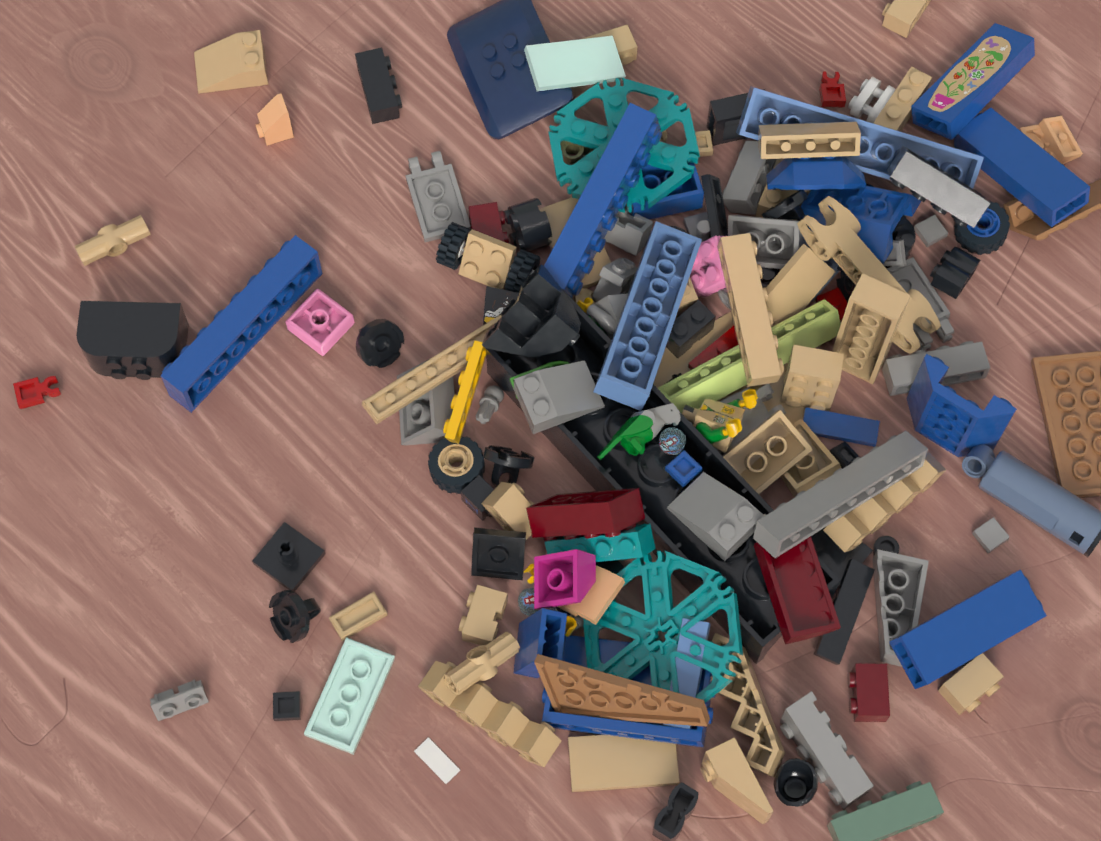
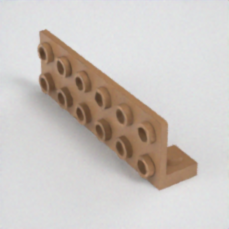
M1101 179L1089 184V203L1053 227H1050L1017 198L1003 204L1005 212L1009 216L1010 230L1035 240H1043L1049 234L1067 228L1070 223L1088 217L1089 213L1101 209Z

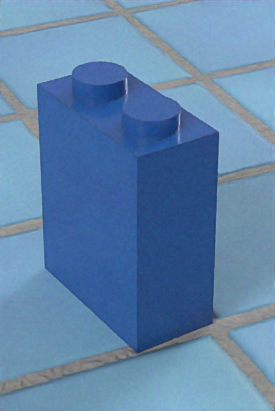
M542 608L519 623L517 641L520 648L518 649L519 652L515 654L513 674L540 678L534 663L537 654L562 661L567 613Z

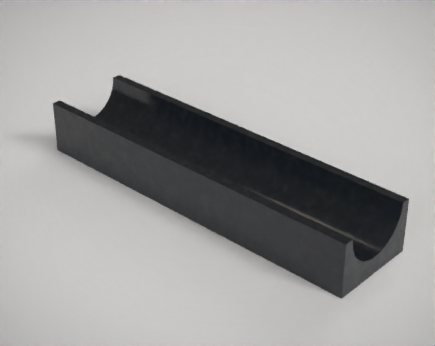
M565 291L564 293L573 303L581 322L579 329L580 337L572 346L567 345L562 351L534 358L486 349L488 375L521 410V405L510 382V378L551 362L564 361L575 363L585 361L595 385L599 377L611 339ZM653 384L650 395L641 411L671 404V402ZM601 396L605 405L604 408L541 431L596 491L639 488L645 519L637 522L636 525L651 524L656 548L652 552L657 558V551L663 552L665 556V551L715 570L727 579L721 584V590H725L730 586L734 589V593L737 594L742 646L746 648L748 656L752 661L758 664L782 636L754 549V545L757 542L753 539L754 533L724 561L671 513L667 507L703 472L743 496L762 514H769L774 511L681 412L679 413L681 417L679 424L676 426L673 423L664 424L656 437L645 443L644 453H639L637 456L629 454L621 445V442H618L602 459L597 457L634 413L640 412V410ZM667 434L669 436L676 434V437H679L678 440H680L679 444L681 446H677V451L672 450L670 453V450H667L662 444L664 442L661 440H666ZM683 450L702 467V471L684 487L665 470V466ZM818 557L832 599L841 580ZM676 569L672 572L691 594L703 585L702 578L682 569ZM719 609L711 616L729 635L727 612Z

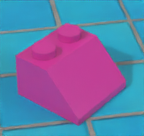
M575 549L534 557V609L581 603L596 582V555Z

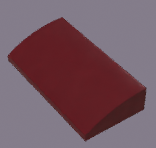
M811 536L776 558L756 542L754 549L785 645L811 639L840 629L841 626Z

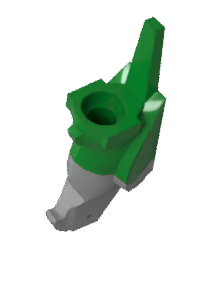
M671 403L634 413L611 438L612 440L597 457L602 459L618 442H621L624 449L631 455L643 454L645 443L655 438L664 424L673 423L674 426L679 424L681 418L680 411Z

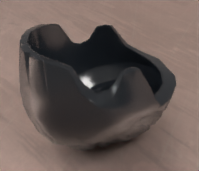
M798 758L789 759L784 762L774 779L775 793L780 801L787 806L799 807L809 803L818 789V778L812 765Z

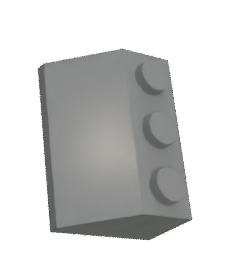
M739 215L728 216V236L750 233L751 240L755 241L757 245L756 262L761 267L782 269L803 244L807 246V242L797 225L799 221Z
M419 364V365H417V366H415V367H413V368H411V369H409V370H407V371H405V372L399 374V375L397 376V379H399L400 377L404 376L405 374H407L408 372L412 371L413 369H415L416 367L420 366L421 364ZM453 376L399 410L401 445L439 443V440L445 439V433H443L446 420L451 418L453 409H451V402L454 396Z

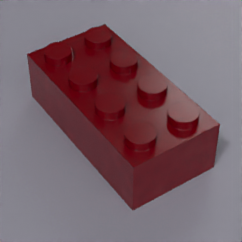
M639 488L556 494L526 508L532 538L543 537L544 541L559 538V536H563L565 540L577 538L579 535H584L586 539L597 537L600 534H605V537H614L620 535L621 530L635 528L637 522L645 519Z

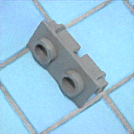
M194 679L191 682L177 686L178 694H174L173 689L154 694V698L150 699V705L157 720L161 721L171 718L174 715L208 703L202 681H195Z

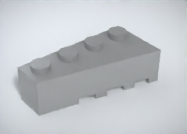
M877 549L872 561L873 569H875L874 586L880 662L902 667L889 641L918 626L929 561Z
M811 691L785 709L780 720V729L787 739L792 738L797 745L796 751L802 760H808L817 774L818 781L820 783L824 782L830 790L828 794L831 800L837 806L841 805L843 809H846L869 793L873 788V784L853 755L848 756L846 754L847 746L840 734L831 731L830 718L825 711H818L813 703L817 698Z

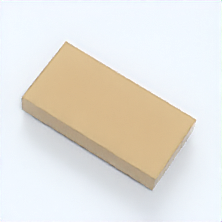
M372 592L330 616L329 620L341 640L344 641L346 637L353 636L387 616V612L375 592Z

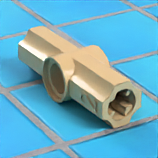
M139 215L118 226L114 224L104 226L99 230L97 236L74 247L83 265L86 266L107 255L111 257L118 256L126 251L128 245L151 234L143 218Z
M504 632L486 646L482 645L471 649L467 653L465 661L445 674L444 681L453 694L459 695L477 681H485L494 677L498 672L497 667L519 652L520 646L518 641L511 633Z

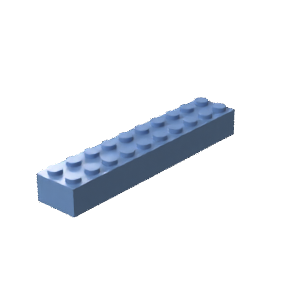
M750 86L736 131L739 135L758 140L759 125L857 122L861 132L860 156L846 157L860 171L890 180L887 169L901 147L905 146L966 185L974 188L984 159L982 156Z

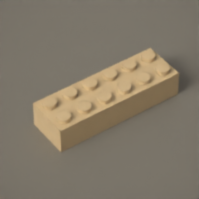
M862 273L849 298L832 352L844 354L843 371L874 384L886 360L911 295L905 293L899 287H891L881 282L875 276H868Z

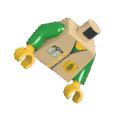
M748 389L742 393L743 400L736 399L727 404L705 399L699 409L686 404L682 415L689 422L693 423V426L713 447L727 452L735 436L738 435V432L742 431L741 421L745 412L744 407L748 409L754 408L758 397L755 389Z

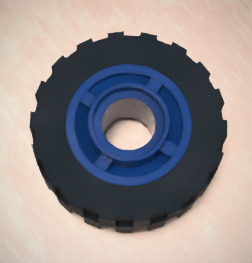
M991 202L974 228L970 225H967L965 228L955 222L954 235H956V241L961 244L963 249H967L970 253H977V255L991 254V252L997 251L1000 246H1003L1010 228L1009 216L1006 214V210L1001 208L998 203ZM977 225H983L986 228L982 229L979 228Z

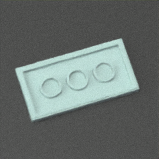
M613 36L526 45L524 49L537 91L593 85L598 82L601 84L604 80L607 83L616 82V78L622 81V78L626 77Z
M346 637L304 735L354 755L393 665L395 656Z

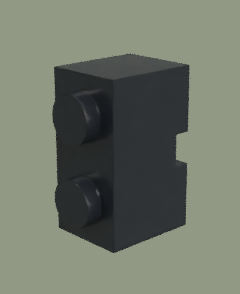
M698 300L675 319L666 348L678 359L696 341H700L713 330L716 316Z

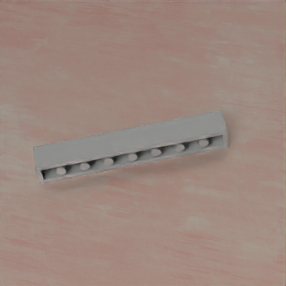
M907 431L897 436H892L886 443L879 447H874L865 456L857 457L850 465L843 469H837L832 476L825 480H819L809 490L801 491L794 499L787 503H781L776 510L760 516L755 523L753 539L774 558L780 556L921 468L924 464L928 448Z

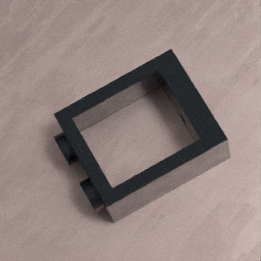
M748 93L710 101L707 129L710 130L713 146L749 138L736 133Z

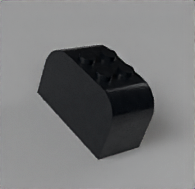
M81 301L76 336L88 364L96 373L115 379L136 377L141 380H149L151 378H161L166 365L173 363L179 357L181 350L187 345L189 324L181 303Z

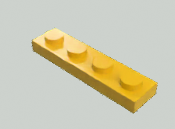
M474 340L473 347L470 346L467 350L466 361L468 363L465 371H461L458 385L461 386L458 395L455 394L451 402V409H453L451 418L447 419L444 425L443 433H445V438L453 443L459 444L486 358V348L482 346L483 342Z

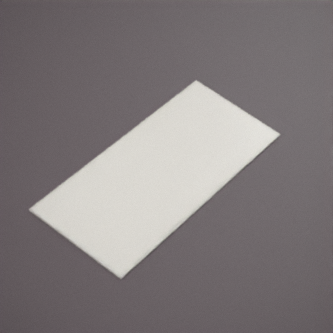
M429 737L414 750L445 784L460 771Z

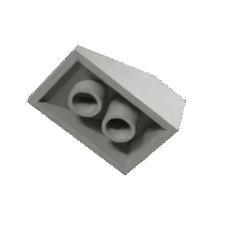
M585 361L537 370L514 379V391L532 434L586 415L605 406L601 396L593 392L595 383Z
M704 472L667 507L671 513L724 561L755 532V523L763 515L743 496Z

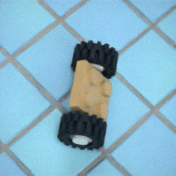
M451 222L444 231V236H442V241L438 246L439 250L436 253V262L454 270L458 269L459 265H461L459 275L489 287L516 293L520 292L521 285L538 268L541 259L540 256L522 249L514 258L516 246Z

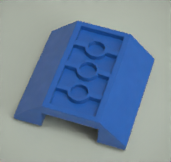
M866 186V188L811 190L808 194L809 198L800 207L806 216L813 217L820 224L826 226V220L818 204L827 196L837 200L857 218L861 225V230L857 233L858 237L877 259L884 264L893 249L892 232L903 215L911 217L914 215L921 201L911 194Z
M926 354L906 398L915 431L957 457L966 456L973 447L982 444L994 450L1017 409L1008 400L994 395L983 411L975 402L957 395L951 387L941 385L949 367L941 359Z

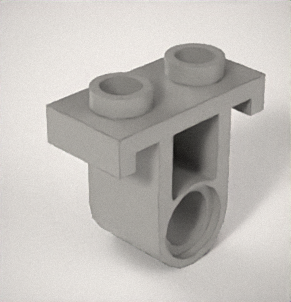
M619 258L603 266L599 274L601 279L593 293L592 300L598 302L608 295L626 294L637 271L634 262L626 258Z

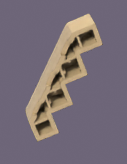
M927 451L921 468L829 524L824 529V532L844 552L855 549L862 543V539L866 535L876 532L887 523L888 519L895 512L898 514L908 506L920 492L924 493L946 469Z
M715 633L711 642L724 646L729 642V639ZM742 646L743 656L739 653H732V655L742 660L741 664L735 661L729 664V670L736 673V676L731 677L725 674L724 677L732 680V682L718 693L740 703L731 728L754 739L746 756L749 766L775 778L785 751L747 650Z
M438 661L434 662L418 686L425 694L442 707L446 705L457 713L456 716L474 727L477 725L485 730L489 737L506 747L508 745L520 753L519 756L528 762L541 767L546 766L562 741L554 734L555 729L546 722L539 724L530 721L522 714L524 711L522 707L512 701L507 704L497 700L491 694L492 689L480 681L459 695L453 694L447 687L444 678L445 674L455 668L456 665L451 662L446 664Z

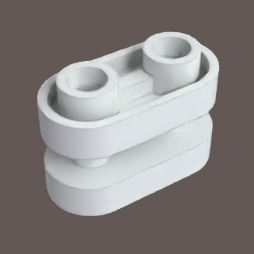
M871 77L870 80L865 79L860 88L861 93L858 97L854 96L849 103L850 115L859 119L864 113L868 115L867 121L874 123L896 89L889 85L884 91L879 88L881 85L880 80L875 77ZM875 96L878 98V101L874 107H871L869 104Z

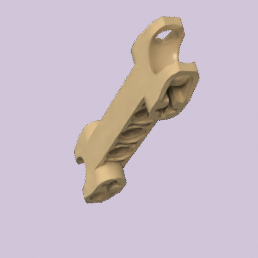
M827 196L818 204L826 220V226L808 215L797 223L801 234L815 255L825 261L832 257L855 285H857L863 273L868 276H875L881 282L891 287L903 289L858 237L857 233L861 230V225L857 218L834 198ZM915 289L905 291V293L911 296L893 339V343L909 354L915 352L920 347L919 339L913 330V324H916L923 331L930 334L941 327L940 321L930 303Z

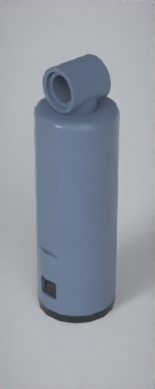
M982 444L973 447L963 459L962 469L968 476L972 478L983 477L978 485L979 489L1086 557L1090 556L1100 542V510L1008 452L1000 451L995 458L993 450L989 446Z

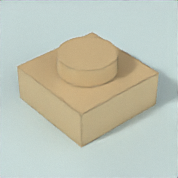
M710 130L695 132L700 157L712 156L713 146Z

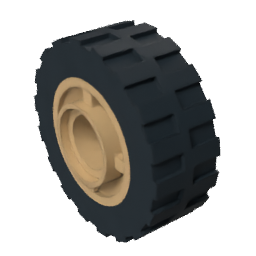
M461 436L459 444L442 438L439 440V443L432 447L433 450L429 453L428 460L429 471L433 482L442 491L445 490L451 494H461V491L478 475L483 478V473H485L483 452L471 438ZM454 462L462 463L459 467L451 466Z

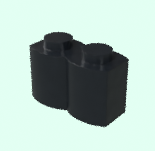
M956 246L951 252L946 250L940 260L942 265L937 263L930 274L933 278L930 285L957 299L973 276L981 260Z
M682 782L679 783L672 790L667 806L657 815L652 835L661 841H675L681 833L684 821L691 816L695 809L699 792Z

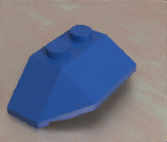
M846 156L784 158L766 175L767 188L770 190L866 188L863 172Z

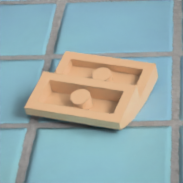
M1062 116L1046 118L1038 125L1019 128L1022 133L1061 164L1079 158L1083 154Z
M596 566V582L581 603L557 607L575 617L579 615L596 625L625 584L624 578Z

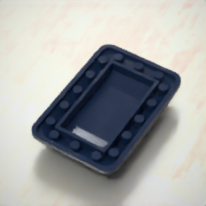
M501 0L449 28L447 39L483 124L493 139L505 138L559 111L573 100L571 87L544 91L536 90L524 49L526 45L550 43V40L532 0Z

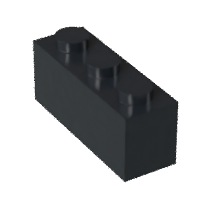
M382 48L355 53L356 65L372 124L400 118L399 109L402 108L400 95H395L394 93L397 85L395 76H390L388 71L392 69L389 56H384Z

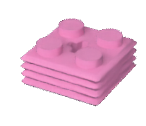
M715 235L700 244L690 274L691 282L698 297H707L718 292L720 289L726 288L717 248L720 238L724 236Z
M316 289L286 320L287 329L321 356H324L355 323L353 314L320 289ZM317 321H319V322L325 321L323 324H319V325L316 324Z

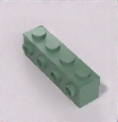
M921 781L908 785L906 787L907 791L900 794L892 791L881 796L882 801L873 804L869 800L856 806L857 810L848 814L847 810H843L832 815L833 820L828 823L827 828L833 841H881L937 819L944 811L931 783L928 782L922 785Z

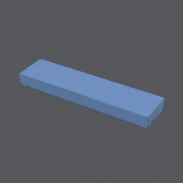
M683 618L681 628L691 619ZM699 621L686 632L708 641L710 623ZM680 633L677 651L702 662L705 645L688 639ZM692 645L700 646L701 654L698 656L692 655L690 647ZM676 657L679 693L696 698L699 692L703 668ZM671 680L670 691H673L672 680ZM663 724L664 726L692 729L691 725Z

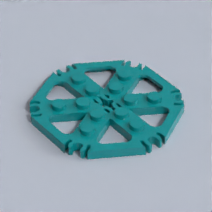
M616 78V85L609 87L607 81L604 80L603 90L598 82L557 111V115L554 116V123L560 125H550L548 134L557 182L559 181L561 187L570 183L571 185L567 187V193L569 195L572 194V198L579 199L628 107L627 95L630 92H638L658 99V104L649 111L657 115L661 132L677 121H680L683 124L687 142L681 147L660 141L656 146H652L649 152L651 157L648 165L674 173L656 188L649 189L644 185L642 170L640 169L637 185L634 188H630L627 194V211L629 213L632 212V204L635 202L641 205V211L645 210V200L648 203V209L689 180L692 174H694V166L688 164H698L700 153L690 108L687 109L686 103L676 106L675 104L679 102V96L674 95V92L625 78H622L623 86H621L620 80ZM599 98L603 102L607 126L577 118L574 113L590 100ZM567 141L595 150L575 164L567 165L563 161L561 142ZM625 208L623 210L619 209V211L625 213Z
M657 551L658 559L656 562H652L650 554L642 558H636L616 575L624 578V585L634 577L642 576L645 614L617 603L614 598L596 625L583 618L587 668L631 680L650 665L652 686L670 691L672 680L673 692L679 693L675 659L678 657L712 673L713 680L711 684L696 695V698L702 699L706 703L732 682V680L726 679L723 676L724 674L731 677L736 676V673L729 670V664L733 661L740 664L742 662L740 658L732 655V653H739L743 656L737 594L734 593V589L730 586L725 590H721V584L727 580L721 573L665 551V556L663 552ZM676 569H682L701 577L703 585L674 607L671 585L672 572ZM719 609L727 612L730 639L724 646H719L686 632L699 621H705ZM683 618L691 619L681 628ZM603 628L612 629L635 639L605 664L601 662L598 635ZM660 630L667 632L665 634V642L657 641ZM680 633L688 639L705 645L702 662L677 651ZM692 645L690 647L692 655L698 656L701 654L700 646Z

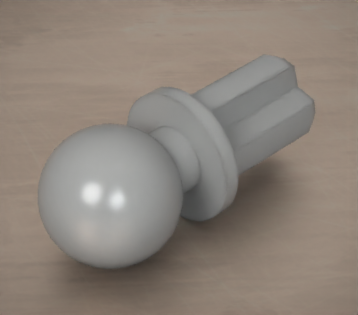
M489 386L484 392V397L480 400V408L476 414V420L480 421L481 424H486V422L490 421L493 413L498 410L499 403L504 398L503 390L499 386Z

